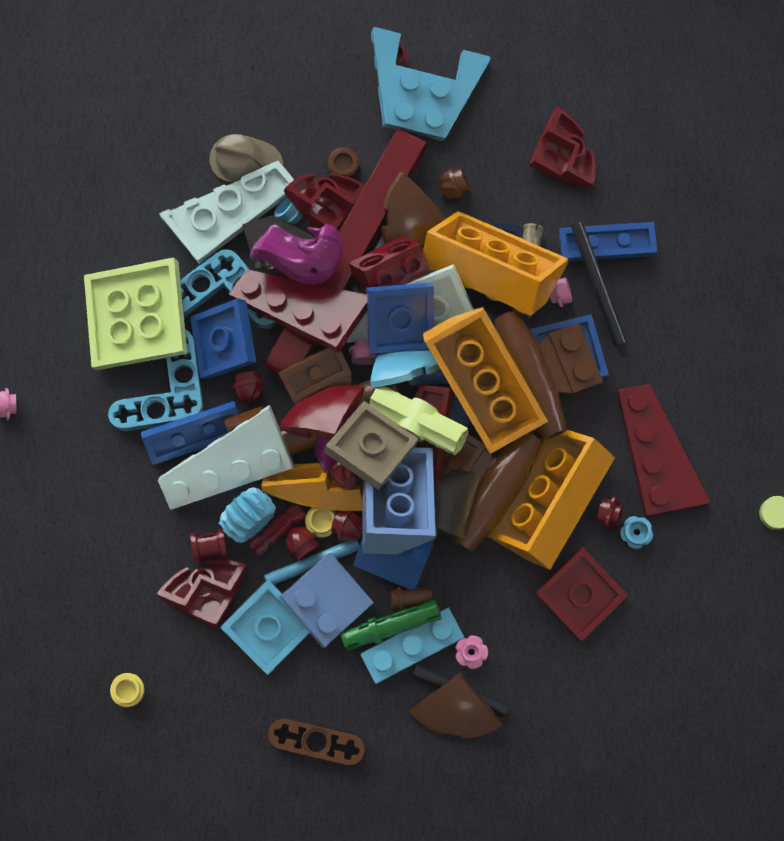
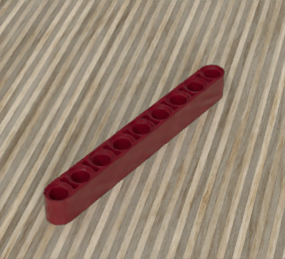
M400 128L395 132L339 231L343 240V255L336 271L327 281L318 285L348 291L354 280L349 263L368 254L382 230V226L387 221L386 217L389 210H384L383 204L392 182L399 173H404L408 178H411L427 147L426 141ZM285 327L266 361L265 368L278 375V372L312 355L318 343Z

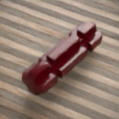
M292 504L285 510V515L280 514L261 530V535L256 534L249 540L248 544L258 556L262 555L269 549V544L272 543L274 545L293 528V524L298 525L305 519L306 514L298 504Z

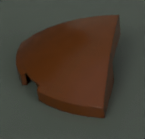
M399 173L394 179L384 200L383 209L389 210L386 217L388 226H382L384 244L401 236H406L423 246L427 231L446 219L432 200L404 173Z
M461 672L409 710L413 717L422 725L441 735L449 734L462 736L463 738H473L488 734L503 725L484 698L478 696Z

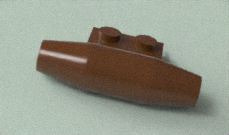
M511 311L497 317L494 320L496 331L548 420L547 423L536 428L542 440L551 439L566 432L567 427L559 394L572 396L603 383L579 323L549 333L538 344L519 312Z
M326 347L278 372V375L292 402L298 404L304 398L321 392L323 389L335 386H351L352 372L341 350L337 353ZM371 380L353 385L363 387L365 390L358 407L364 401L369 404L375 389L379 388H372ZM395 384L385 386L398 392ZM281 431L290 456L315 448L317 435L312 434L311 438H306Z
M529 432L507 444L494 458L489 453L485 444L468 434L462 449L455 456L446 451L443 452L436 493L451 502L465 503L450 540L466 551L473 553L495 529L528 480L543 445L539 438Z

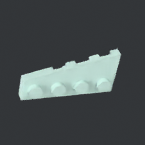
M276 161L242 176L239 181L227 186L224 184L213 189L214 192L198 199L196 197L184 202L185 205L171 211L168 209L159 213V215L198 264H200L285 199L287 196L283 191L294 179L282 164Z
M454 264L407 283H432L434 288V327L451 317L474 310ZM367 312L348 338L347 343L368 340Z
M269 405L256 416L236 426L230 433L210 443L201 452L192 455L160 476L158 482L168 506L172 510L292 469L294 464Z

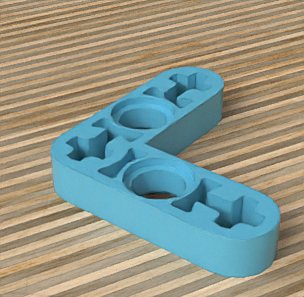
M231 250L217 252L180 280L182 298L186 296L183 290L185 287L188 288L190 295L195 298L193 301H190L187 296L182 300L184 317L224 287L230 293L246 269L249 270L235 252ZM222 260L226 262L233 260V269L231 271L227 269L221 270L217 273L220 280L215 282L212 273L208 270L212 268L215 274L222 268L220 263ZM199 277H205L210 280V287L205 292H196L193 289V282ZM247 308L248 316L259 328L270 329L276 326V322L268 320L266 317L259 319L260 314Z
M185 330L186 342L188 344H186L187 354H184L185 358L191 357L192 359H179V355L167 357L171 392L123 399L113 403L109 409L108 417L116 429L132 431L158 427L203 412L204 405L195 344L189 331ZM189 367L192 369L193 377L189 382L180 383L175 379V373L179 368ZM187 398H190L192 403H197V406L192 407V413L187 414L183 408L174 409L176 416L171 417L172 410L168 403L169 400H173L174 406L184 405ZM155 402L165 406L164 415L158 419H152L147 414L148 407ZM141 405V414L144 421L139 422L137 415L127 417L126 423H122L119 418H116V415L121 414L122 408H126L129 413L138 412L136 406Z

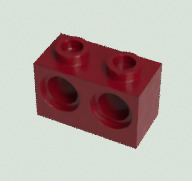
M401 236L349 263L358 290L367 295L366 288L405 285L430 272L420 243L406 236Z

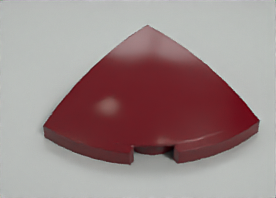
M558 106L554 109L543 130L529 167L558 180L591 188L594 185L596 175L593 150L590 149L586 152V144L582 139L585 135L584 131L568 113Z
M311 173L293 180L285 187L283 192L312 225L321 229L325 224H329L338 230L351 212L365 184L337 173H331L329 178L320 177L314 179L316 174Z
M335 386L323 389V391L304 398L296 404L285 416L279 429L280 431L306 438H311L312 434L332 439L345 424L347 418H350L357 410L365 390L363 387Z
M209 560L205 563L206 568H198L190 572V569L187 567L179 571L158 591L157 597L168 605L198 622L219 630L236 598L245 576L247 565L232 560Z

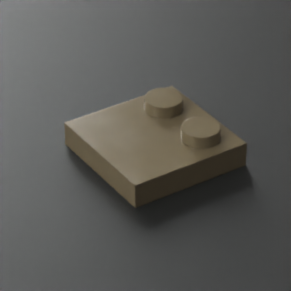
M364 401L328 442L324 453L380 490L417 445L419 438Z

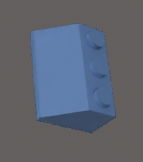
M414 447L380 490L362 479L363 553L397 555L435 539L433 448Z

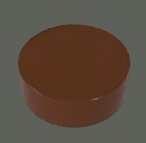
M346 147L335 149L328 158L330 174L337 173L346 177H355L359 170L357 154L352 149Z

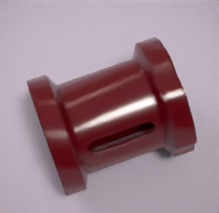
M223 528L218 529L216 533L197 535L196 532L190 533L194 562H200L201 558L221 555L223 558L228 557Z

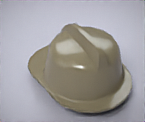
M230 134L222 137L214 144L210 152L209 162L212 171L218 178L231 183L239 181L242 176L276 161H279L283 166L281 154L273 145L242 134Z

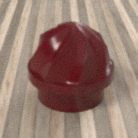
M248 371L234 376L233 392L236 393L241 401L252 404L263 396V386L265 383L263 379H260L259 372Z
M336 460L333 461L331 476L335 483L342 488L350 489L355 485H359L362 478Z
M339 511L332 522V533L337 535L338 539L343 542L360 539L363 536L362 517L356 511Z
M305 527L292 528L286 538L289 555H294L300 561L320 546L315 540L316 534L310 532Z

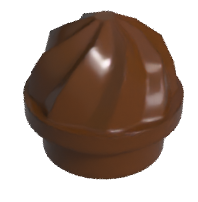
M462 168L457 170L449 169L443 174L439 183L440 192L449 199H462L465 193L471 191L469 181Z

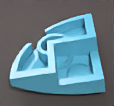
M429 349L379 353L372 370L371 387H381L409 381L414 377L424 374V368L426 369V374H431L440 370V367Z

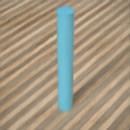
M358 541L343 542L264 575L266 581L269 580L273 585L308 572L330 552L336 559L356 552L359 549Z

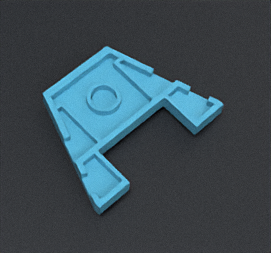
M374 27L371 31V41L373 42L375 52L374 63L379 82L378 93L383 127L395 130L400 128L411 134L443 141L488 65L490 56L463 50L460 55L456 80L396 65L401 34Z

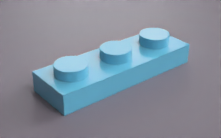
M449 608L440 612L442 620L430 622L397 634L360 654L375 684L464 638Z

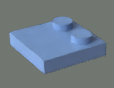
M331 552L325 555L279 597L322 647H326L374 603Z

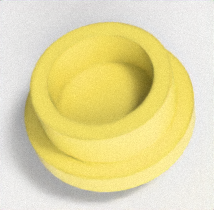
M312 507L305 518L307 529L315 533L319 538L330 536L333 534L331 527L336 512L334 510Z
M131 673L117 676L110 688L111 697L114 702L123 707H132L142 700L145 691L142 680L137 675Z

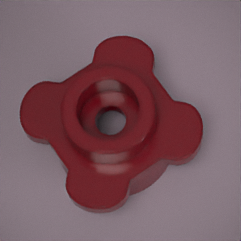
M613 496L612 500L604 498L598 512V524L605 525L608 531L613 530L614 524H620L623 515V506H620V500H617L616 496Z

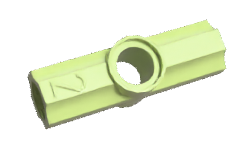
M385 386L375 389L370 398L369 405L418 437L419 442L425 440L454 456L462 449L469 432L467 427L439 414L435 407L419 398L411 400Z

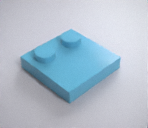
M269 580L220 627L267 675L310 633L279 598L282 593Z

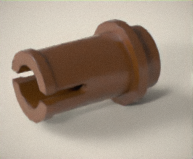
M400 585L396 586V589L390 590L392 610L398 609L402 611L403 608H411L431 601V586L416 587L414 591L408 588L401 589Z

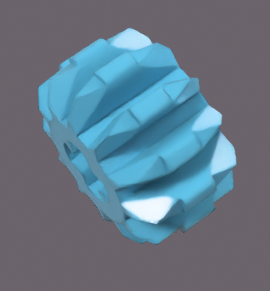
M249 488L247 491L242 492L240 496L234 498L231 504L226 506V510L221 513L219 524L230 538L232 537L236 542L243 543L253 538L258 532H261L264 526L268 525L269 520L274 517L276 506L271 502L272 499L259 488Z

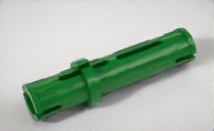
M436 599L386 617L379 619L375 617L370 618L367 623L343 630L341 637L347 652L373 642L380 644L383 642V639L395 634L403 633L430 622L442 620V616Z

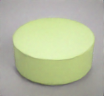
M773 496L761 505L759 515L766 527L773 530L784 528V497Z

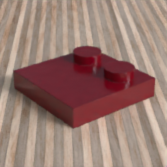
M580 547L534 592L573 636L581 642L628 596L583 547Z

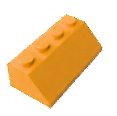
M459 211L427 231L423 248L428 268L432 273L454 264L464 288L474 289L485 294L487 298L493 301L503 302L514 307L517 312L531 316L547 303L569 260Z
M483 307L451 317L423 333L427 347L490 454L548 422Z
M569 430L551 439L542 440L540 438L543 445L528 480L500 523L487 536L527 561L549 570L552 568L615 459L595 438Z

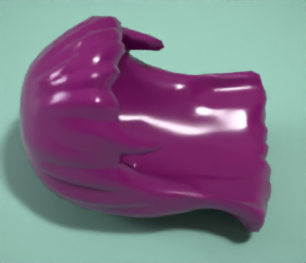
M325 224L321 229L307 227V230L315 236L314 239H302L286 232L277 225H271L266 233L254 244L250 258L253 260L263 259L295 281L307 285H317L327 281L336 271L343 255V240L339 231L329 224Z

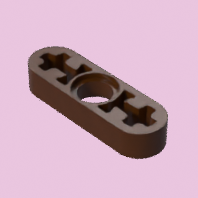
M276 720L270 726L268 732L271 744L278 749L340 764L354 765L363 758L365 752L362 740L356 735L294 720ZM283 724L289 725L288 729L290 732L299 734V727L306 728L301 739L302 749L295 748L297 741L292 739H286L285 744H280V738L275 736V730L282 729ZM313 732H321L326 737V746L320 752H313L307 746V738ZM331 736H339L336 743L347 745L348 740L355 741L354 747L359 748L358 755H352L351 759L347 760L344 759V752L334 750L335 756H328L327 753L332 746Z

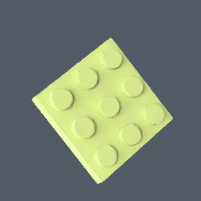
M169 258L84 275L92 368L101 370L187 354L178 260Z

